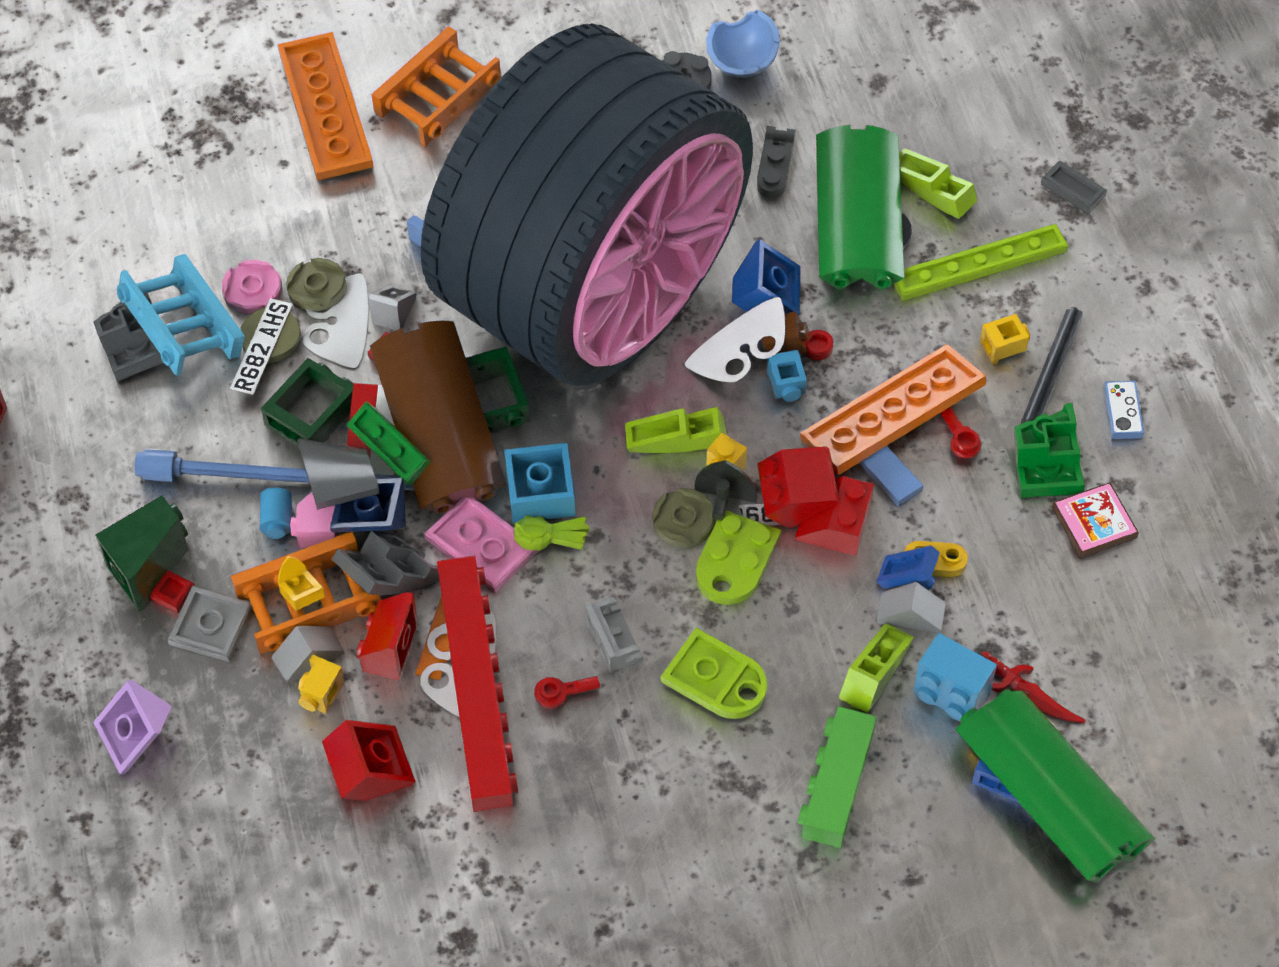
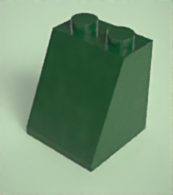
M163 495L95 534L106 567L139 612L145 609L151 601L149 594L166 571L172 572L189 550L185 539L189 534L181 522L184 519L177 505L175 503L169 505Z

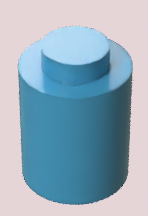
M268 488L260 494L259 529L269 538H282L291 531L292 494L283 488Z

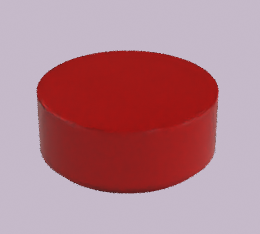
M824 330L810 331V339L806 340L807 353L804 354L812 360L820 361L827 359L833 352L834 340L832 336Z

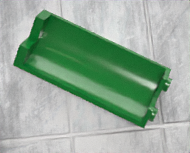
M843 125L816 134L819 278L836 289L847 287L861 278L880 290L888 288L904 279L898 135L887 129L866 125L865 129H851V125Z
M1006 689L996 699L987 703L979 710L972 708L961 717V724L955 730L1088 881L1098 883L1121 860L1132 862L1156 839L1023 691L1011 692L1009 689Z

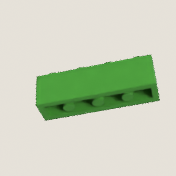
M838 706L835 718L828 717L824 736L829 737L826 747L820 745L815 765L820 766L817 776L811 775L806 794L811 795L809 806L802 804L797 824L803 825L802 838L841 848L874 735L877 716Z

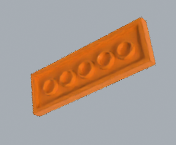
M333 32L277 44L317 181L373 168V159Z
M946 344L800 432L801 442L808 448L828 447L833 471L840 475L985 386L986 376Z

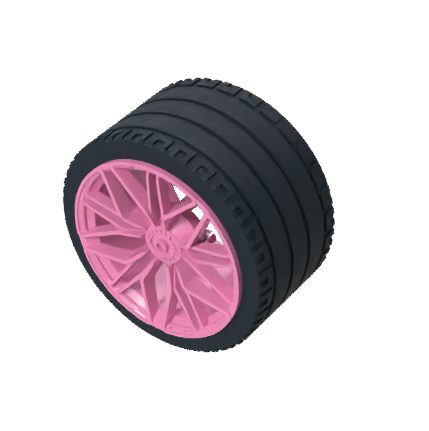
M593 23L582 24L550 36L520 58L492 87L463 127L442 166L427 206L421 236V265L428 288L440 300L565 384L584 386L602 381L614 375L639 357L669 327L696 292L721 251L739 212L751 172L753 139L750 123L746 115L732 103L719 97L716 93L608 27Z

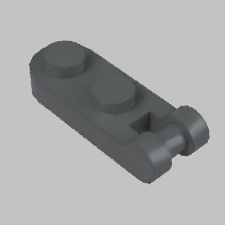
M767 125L757 175V190L763 197H779L786 189L796 129L787 128V131L776 130L775 126ZM774 141L785 142L784 146L773 145Z

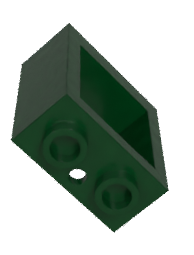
M507 346L466 357L474 383L505 375L515 402L514 405L484 413L490 434L494 431L509 427L516 428L523 423L530 422L529 404Z
M307 358L261 407L264 425L299 446L297 439L325 442L350 415L354 383L346 377L341 378L332 373L325 364L321 362L316 363ZM313 380L338 397L310 426L286 411L285 408Z

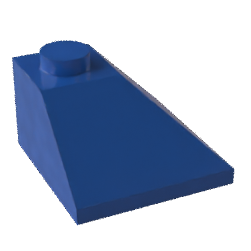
M762 240L755 241L733 276L732 303L748 312L767 300L779 297L783 304L784 314L796 312L799 315L801 266Z

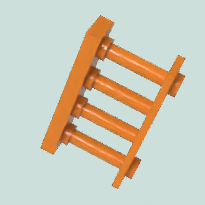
M448 26L371 94L374 113L383 118L390 111L396 110L419 126L420 143L425 147L433 139H437L447 126L501 78L500 59L494 57L487 65H482L459 50L457 31ZM448 59H454L475 73V75L465 83L440 66ZM429 76H435L456 90V92L448 100H445L421 83ZM415 93L438 109L427 118L402 100L409 94Z
M353 532L342 534L230 576L237 598L250 600L262 631L254 633L260 654L267 651H276L296 626H329L331 628L358 617H367L371 611L375 612L380 595L368 594L344 572L353 597L335 603L323 575V570L337 566L332 560L337 549L358 552ZM287 556H291L300 560L305 565L307 571L323 587L325 597L320 599L323 608L305 614L303 608L296 611L285 599L293 619L274 626L261 594L279 588L278 574Z

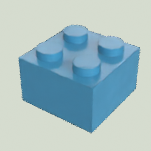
M567 443L504 450L513 523L523 519L526 515L541 516L544 519L575 516V496Z
M938 633L919 661L913 693L924 703L934 704L945 710L953 719L960 721L961 717L972 708L979 710L990 696L997 664Z

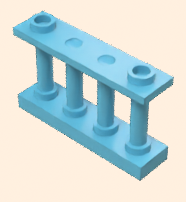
M186 254L175 256L173 269L170 274L135 283L127 270L121 271L119 285L116 289L119 300L126 304L161 354L163 363L171 368L175 376L182 374L185 357L217 347L222 349L229 359L240 357L245 335ZM173 285L176 288L178 287L183 294L152 304L144 296L145 293ZM186 306L193 308L197 313V316L166 325L158 315ZM199 327L207 328L212 334L211 337L181 346L173 337V335Z

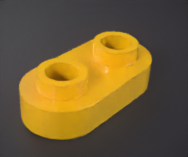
M914 541L908 544L904 550L905 552L931 545L938 550L940 554L932 576L956 577L961 575L967 566L968 555L966 550L955 543ZM947 555H953V556H956L957 558H956V559H949V558L947 557Z

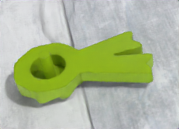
M526 515L515 524L514 540L526 550H542L550 543L582 550L586 533L589 532L590 527L585 524L586 517L550 524L541 516Z

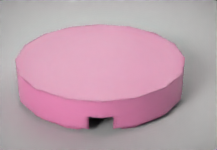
M245 260L238 263L239 266L233 270L231 267L222 280V293L227 305L235 311L244 314H252L257 310L266 308L270 298L279 300L282 294V281L279 273L274 270L271 264L260 260Z

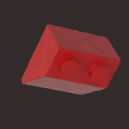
M826 446L782 449L757 463L766 517L789 529L839 503L830 450Z
M842 476L835 478L839 503L800 523L795 541L857 556L872 503L874 484Z
M406 592L379 600L375 612L371 611L369 613L366 623L368 633L365 640H360L356 652V658L360 659L362 672L400 681L419 625L414 593Z
M345 720L322 740L341 799L368 801L412 786L416 782L395 725Z

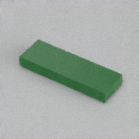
M367 401L347 423V426L410 486L431 463L415 445Z

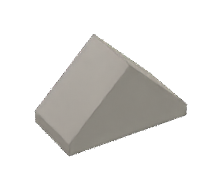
M392 285L371 292L369 304L372 323L394 330L403 328L416 300L417 292Z
M917 582L881 592L877 623H887L891 626L941 634L945 602Z
M296 626L272 655V660L286 683L289 684L302 677L305 672H310L309 659L312 655L330 662L345 654V651L329 626Z

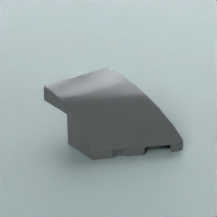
M145 293L144 296L152 304L149 294ZM120 301L109 312L93 322L117 381L163 363L161 354L125 303Z
M297 439L317 510L379 494L377 481L366 449Z
M371 531L360 552L337 549L332 558L368 594L393 595L411 592L440 581L438 566L424 560L425 553L391 533Z

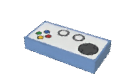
M1136 380L1105 382L1103 388L1111 439L1143 438L1144 428Z

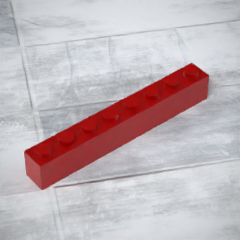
M476 556L437 561L473 812L513 806L512 794L518 793L516 773L509 774L507 763H514L511 743H504L503 733L509 732L506 712L500 713L498 703L504 702L502 683H495L494 673H500L497 653L490 654L489 644L495 643L493 625H486L485 615L491 614L488 595L482 596L480 589L481 586H486L484 567H477Z

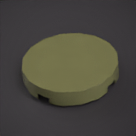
M313 258L311 262L297 264L289 272L286 280L288 296L291 301L299 308L308 311L329 309L344 297L347 289L346 278L342 268L334 261L324 258Z
M266 308L257 310L249 315L241 325L240 330L245 335L242 346L245 353ZM290 312L267 363L285 360L298 348L297 344L301 340V330L297 319Z
M688 488L676 489V492L663 494L655 503L652 513L654 531L661 540L671 546L681 548L697 546L707 540L715 525L716 519L712 518L713 506L711 501L701 492Z

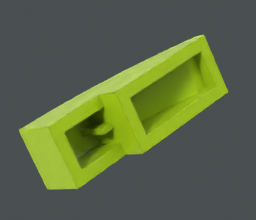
M906 148L899 153L900 182L931 205L959 219L977 202L974 183L951 175L949 165Z
M718 407L687 414L685 409L681 408L625 423L627 449L629 452L678 453L705 450L711 446L721 432L726 435L725 419Z

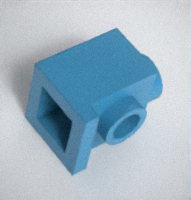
M798 350L778 353L768 358L767 375L770 377L775 399L783 398L785 401L791 402L799 399L801 394H806L807 379Z

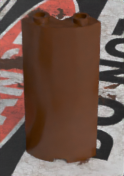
M429 321L418 323L419 329L404 333L403 328L391 332L372 343L370 348L394 426L431 461L413 483L420 510L444 513L451 510L453 504L463 497L478 498L480 501L493 498L496 492L506 485V481L454 321Z

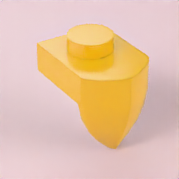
M287 556L278 574L279 590L283 597L296 611L324 598L323 587L307 571L305 565L297 558Z

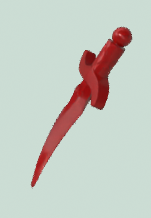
M984 651L980 653L984 658L997 664L995 674L1003 679L1002 682L992 684V691L1002 692L1012 687L1015 691H1023L1039 710L1065 721L1086 722L1084 718L1058 704L1036 683L1028 682L1020 676L1031 674L1034 669L1032 666L1021 664L1010 669L996 657H991L989 652Z

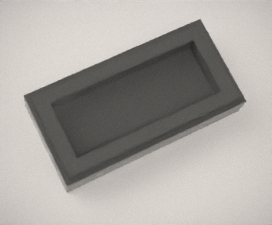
M1060 160L1042 177L1041 185L1087 214H1090L1106 197L1107 193L1105 188Z

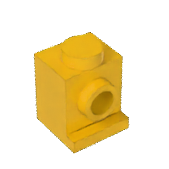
M1017 314L983 324L980 344L992 365L998 364L1000 359L1027 350L1030 332L1027 325L1021 323Z
M721 432L707 449V466L715 462L727 460L744 471L747 464V447Z
M312 655L309 659L311 670L310 672H305L299 682L298 689L300 690L301 697L298 703L306 710L312 712L318 710L327 714L345 682L342 667Z

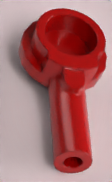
M951 407L942 411L940 414L953 434L950 443L952 452L961 458H973L978 455L982 445L979 435L971 430L970 427H963Z
M598 676L567 683L555 677H546L536 684L534 695L537 703L542 707L555 709L562 703H566L569 696L600 689Z

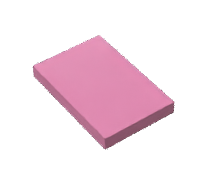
M461 498L451 510L447 511L424 533L425 539L450 559L476 556L477 567H484L486 587L494 593L538 552V550H526L518 545L514 540V527L476 498Z

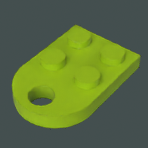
M726 510L724 519L716 521L696 565V582L702 594L709 600L723 605L738 604L750 598L757 590L781 537V530ZM724 581L731 588L725 592H719L714 589L713 585Z
M697 627L661 675V683L715 714L730 719L744 718L756 712L762 706L767 692L765 672L756 661ZM749 688L754 690L757 696L752 700H745L740 697L739 692Z

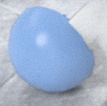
M755 10L746 13L742 20L735 23H726L723 20L712 24L706 38L707 53L714 65L726 75L734 78L755 77L764 72L774 62L780 44L779 31L772 18L762 11Z

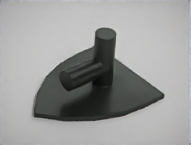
M727 460L715 462L702 468L697 473L694 490L716 495L712 518L716 520L724 519L729 498L756 503L757 492L755 484L746 473Z

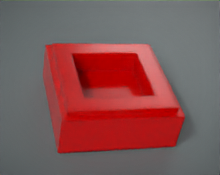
M167 570L149 595L152 601L179 613L192 586H195V584Z

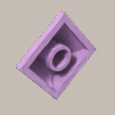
M133 680L126 681L93 722L120 775L128 772L158 736L172 707Z

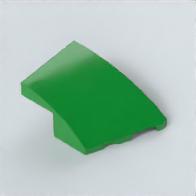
M1073 403L1065 404L1061 411L1050 416L1044 413L1033 421H1026L1014 427L1016 467L1021 498L1075 495L1084 491L1085 485L1080 466L1081 453L1076 434L1077 422Z

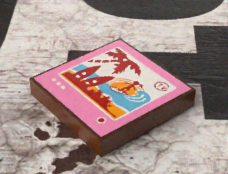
M1110 482L1053 502L1052 509L1080 558L1138 537L1139 532Z

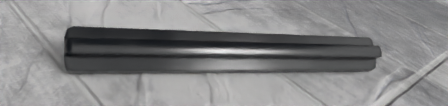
M1077 307L1067 309L1021 424L1026 421H1033L1036 417L1045 413L1083 318V312L1078 310Z

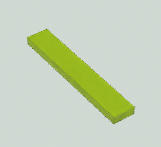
M1052 224L904 268V279L895 283L894 286L901 300L905 301L1065 253L1068 250V244L1057 224Z

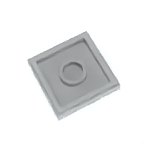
M192 586L167 639L169 645L230 662L253 611L251 602Z

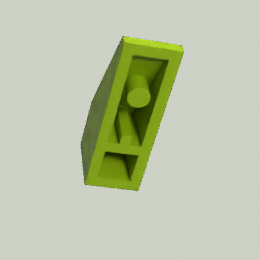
M884 623L849 667L839 699L849 703L856 709H861L868 713L882 695L913 642L914 636Z

